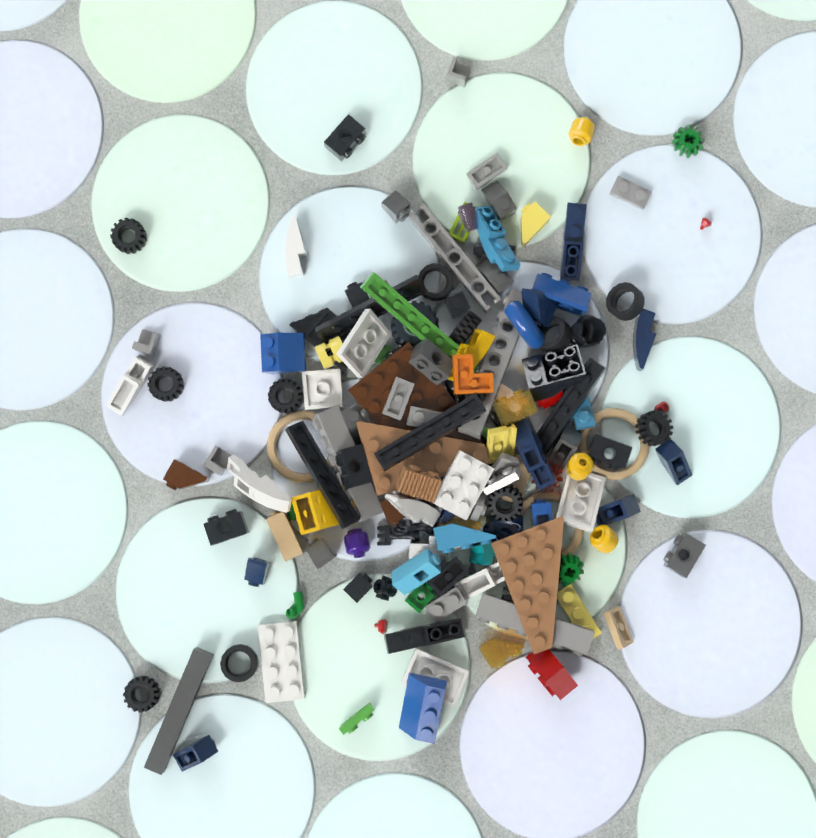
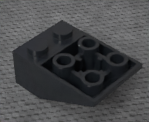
M578 344L522 359L533 402L551 398L587 376Z

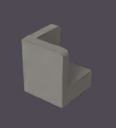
M453 57L446 81L464 87L471 68L458 64L457 58Z
M142 329L138 342L134 341L132 349L154 356L161 335L157 332Z
M215 445L203 466L222 476L227 468L228 457L232 455Z

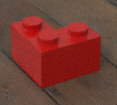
M549 649L537 654H533L532 651L525 657L530 663L528 668L534 675L537 673L540 675L537 679L552 697L556 695L559 700H562L578 686Z

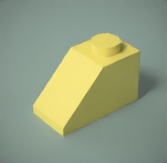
M535 201L531 205L528 203L521 210L523 214L520 218V235L523 248L551 218Z

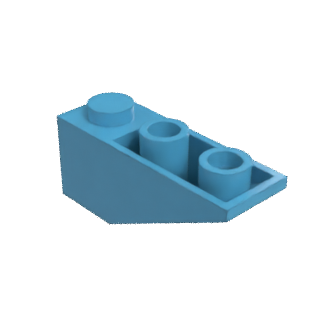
M456 524L433 528L437 549L442 551L443 554L454 552V548L459 546L462 547V550L472 548L473 543L480 542L481 545L493 543L492 539L496 538V535Z

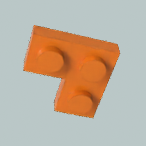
M473 354L452 355L454 394L494 392L493 373L474 374Z

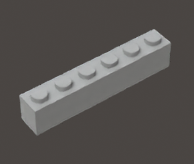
M337 405L314 415V428L320 433L321 444L329 454L328 461L335 468L336 478L360 517L358 523L383 513L371 483L346 490V487L341 482L340 475L342 473L335 461L336 452L355 446L339 406ZM350 463V465H349L350 470L353 471V472H355V471H356V466H355V464Z
M483 592L475 615L479 617L478 620L487 624L492 621L497 623V627L504 630L512 628L516 630V634L526 637L527 635L514 602ZM555 617L553 647L564 650V647L572 649L571 653L578 656L588 655L595 631Z

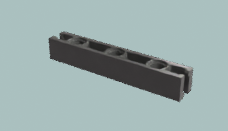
M199 647L193 648L143 768L159 775L165 772L212 661L213 653Z

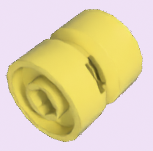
M339 336L330 339L329 344L322 343L314 347L324 370L333 366L335 361L342 362L336 354L342 346ZM332 350L333 355L328 357L326 352Z

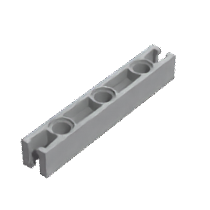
M423 203L419 206L418 212L420 214L423 212L428 220L421 223L415 217V214H417L415 211L409 214V220L486 314L491 310V307L487 306L481 297L488 293L494 299L495 305H497L501 301L500 296ZM432 225L436 228V231L428 233L426 227ZM451 255H458L460 260L456 263L450 261L449 257ZM475 284H481L484 287V290L482 292H476L473 286Z

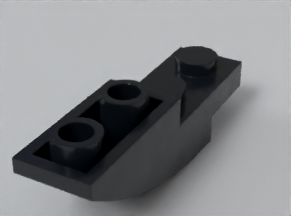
M461 618L383 634L387 654L465 637Z

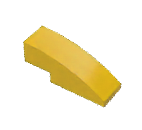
M475 329L469 344L461 343L456 355L473 354V368H475L489 350L496 336L484 330ZM453 369L448 378L450 381H453Z

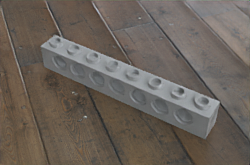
M512 288L510 294L506 293L503 301L505 305L504 310L513 301H520L523 305L521 291ZM500 310L496 321L499 323L497 328L493 327L491 334L496 337L485 354L484 361L479 362L476 371L477 373H493L494 392L476 393L477 395L483 394L486 396V399L481 401L486 412L458 428V432L479 440L520 337L518 331L505 315L504 310ZM508 325L512 327V330L505 331L503 327ZM502 342L506 347L500 349L496 344ZM491 360H497L499 361V364L497 366H492L489 362Z

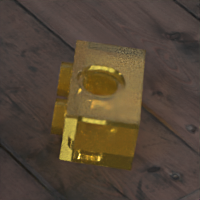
M520 389L514 392V396L510 398L503 396L495 400L496 403L493 404V408L501 426H508L538 413L530 390ZM516 402L520 405V410L512 412L509 409V405Z

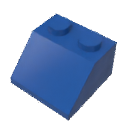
M305 333L260 334L262 373L273 375L307 371Z

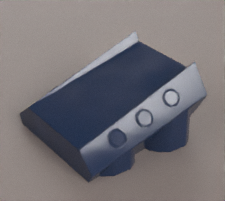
M489 514L486 515V523L483 526V532L496 535L492 542L524 531V516L521 514L517 515L515 520L512 518L509 522L508 519H505L504 522L501 521V518L497 520L495 515Z

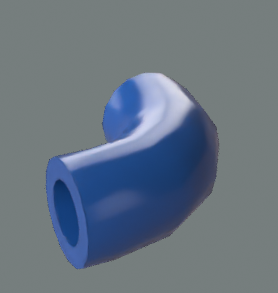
M520 301L509 303L504 313L525 343L532 349L541 347L544 344L545 337Z

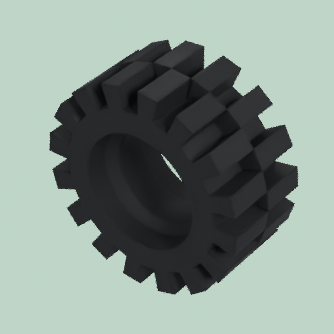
M133 218L120 219L118 224L114 223V229L111 228L112 234H110L112 243L122 253L135 254L137 250L140 252L142 250L141 247L146 245L144 242L147 241L145 228ZM127 229L134 230L136 234L134 241L131 243H125L122 240V234Z
M470 310L459 322L449 338L459 346L461 343L464 344L482 322V319Z
M166 366L158 367L155 372H151L152 375L148 377L149 383H147V386L154 398L163 402H171L173 399L179 398V394H182V388L184 389V380L179 372ZM164 377H169L173 381V387L169 391H162L159 388V381Z
M288 378L278 379L279 381L273 382L268 392V401L272 408L279 413L288 414L295 412L303 401L301 387L294 380ZM282 389L292 391L293 398L289 403L279 401L278 394Z
M649 411L637 419L636 422L638 424L635 425V428H639V430L635 432L636 434L640 433L638 439H644L643 444L648 443V446L654 447L665 443L671 438L669 436L673 434L670 431L673 429V425L670 426L669 423L672 420H667L669 416L667 414L663 415V411ZM651 421L658 425V435H654L649 427Z
M510 484V486L506 485L490 493L488 510L491 511L490 514L492 516L495 515V519L501 518L503 522L505 519H508L509 522L512 518L515 520L517 515L521 514L523 498L522 493H519L517 487L513 488V485ZM503 496H508L513 500V506L509 509H503L499 506L498 500Z
M145 675L135 677L127 683V686L124 688L123 697L125 696L124 703L128 704V708H132L134 712L142 713L149 711L159 702L158 699L161 696L159 692L161 690L158 688L159 684L154 682L155 679L148 678L149 676ZM140 686L147 688L149 691V697L146 701H139L135 697V690Z

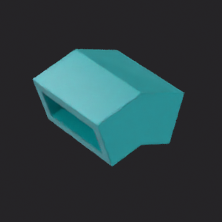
M478 542L473 544L472 548H469L471 552L469 562L477 565H492L495 553L491 543L481 545Z

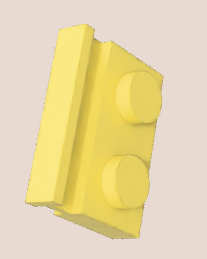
M511 424V427L501 426L488 429L486 451L490 461L489 464L494 463L502 452L514 457L517 428L514 424Z

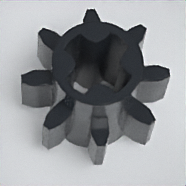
M382 576V580L378 579L374 583L373 590L377 593V598L389 601V597H394L397 593V589L392 585V578Z

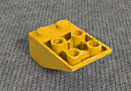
M320 490L291 497L301 535L339 525Z

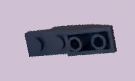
M567 202L560 279L580 280L587 204Z
M524 413L511 420L510 425L514 424L517 428L516 445L527 472L531 473L538 490H543L557 483L558 481L542 450L543 445L528 413Z

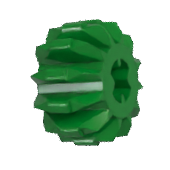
M686 125L685 129L680 127L678 132L673 134L675 139L672 140L671 144L677 145L673 150L681 151L679 156L685 153L686 157L690 158L691 154L696 156L698 151L703 149L701 144L704 143L705 139L700 138L703 134L702 132H696L697 126H694L691 130L690 126Z
M568 552L565 557L561 553L559 584L563 583V585L567 586L570 582L574 585V580H581L579 575L584 574L582 569L584 564L577 555L573 556Z

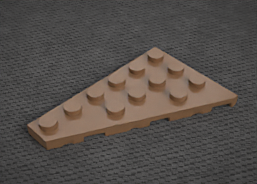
M361 421L356 422L377 496L397 491L395 486L403 465L408 467L410 464L416 465L421 468L420 471L426 473L428 470L437 472L441 478L446 475L459 450L485 464L490 463L485 444L442 437L384 472L374 453L411 431Z
M563 516L491 543L533 654L545 651L553 646L564 526Z

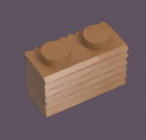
M410 464L409 467L403 465L395 486L397 491L435 503L443 482L439 474L428 470L427 473L420 471L421 468L416 465Z

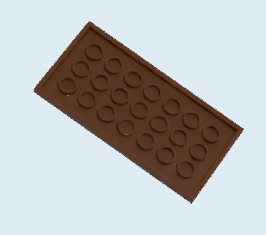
M409 342L348 389L361 408L368 411L374 424L412 431L418 427L406 425L410 406L445 412L457 404L441 383L436 385L409 363L414 349ZM395 377L414 383L401 420L382 414ZM458 428L444 436L485 444L486 448L487 441L483 436L479 440L458 432Z

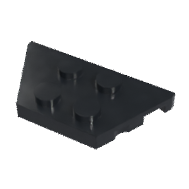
M325 308L301 320L291 322L289 326L297 333H305V339L315 347L322 344L315 328L337 317V315L329 308ZM349 333L340 337L342 344L344 343ZM332 350L326 352L328 357L333 355ZM335 361L334 364L346 373L348 366L343 361L340 363Z

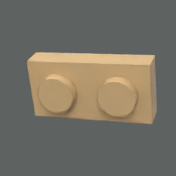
M617 606L604 612L606 623L617 650L634 643L621 607Z

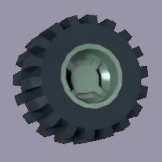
M416 301L410 303L439 328V319L436 317L437 313L435 310H431L430 305L425 306L422 301L420 303H416ZM393 316L390 328L392 338L396 340L395 343L397 345L403 346L409 342L414 348V346L422 341Z

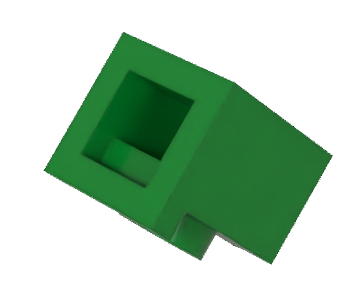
M425 582L414 589L405 599V602L420 614L435 596L432 593L434 589ZM419 593H423L425 595V598L423 600H419L417 598V595Z

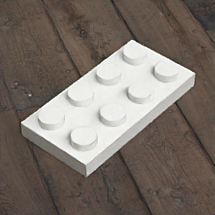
M297 621L258 625L265 702L273 703L305 699Z

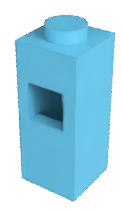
M427 548L391 571L392 585L405 596L441 573V560L439 556L435 553L433 554Z

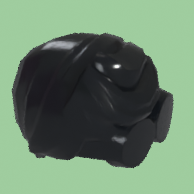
M584 315L571 326V342L573 345L578 344V347L581 348L600 344L606 334L605 323L593 315Z

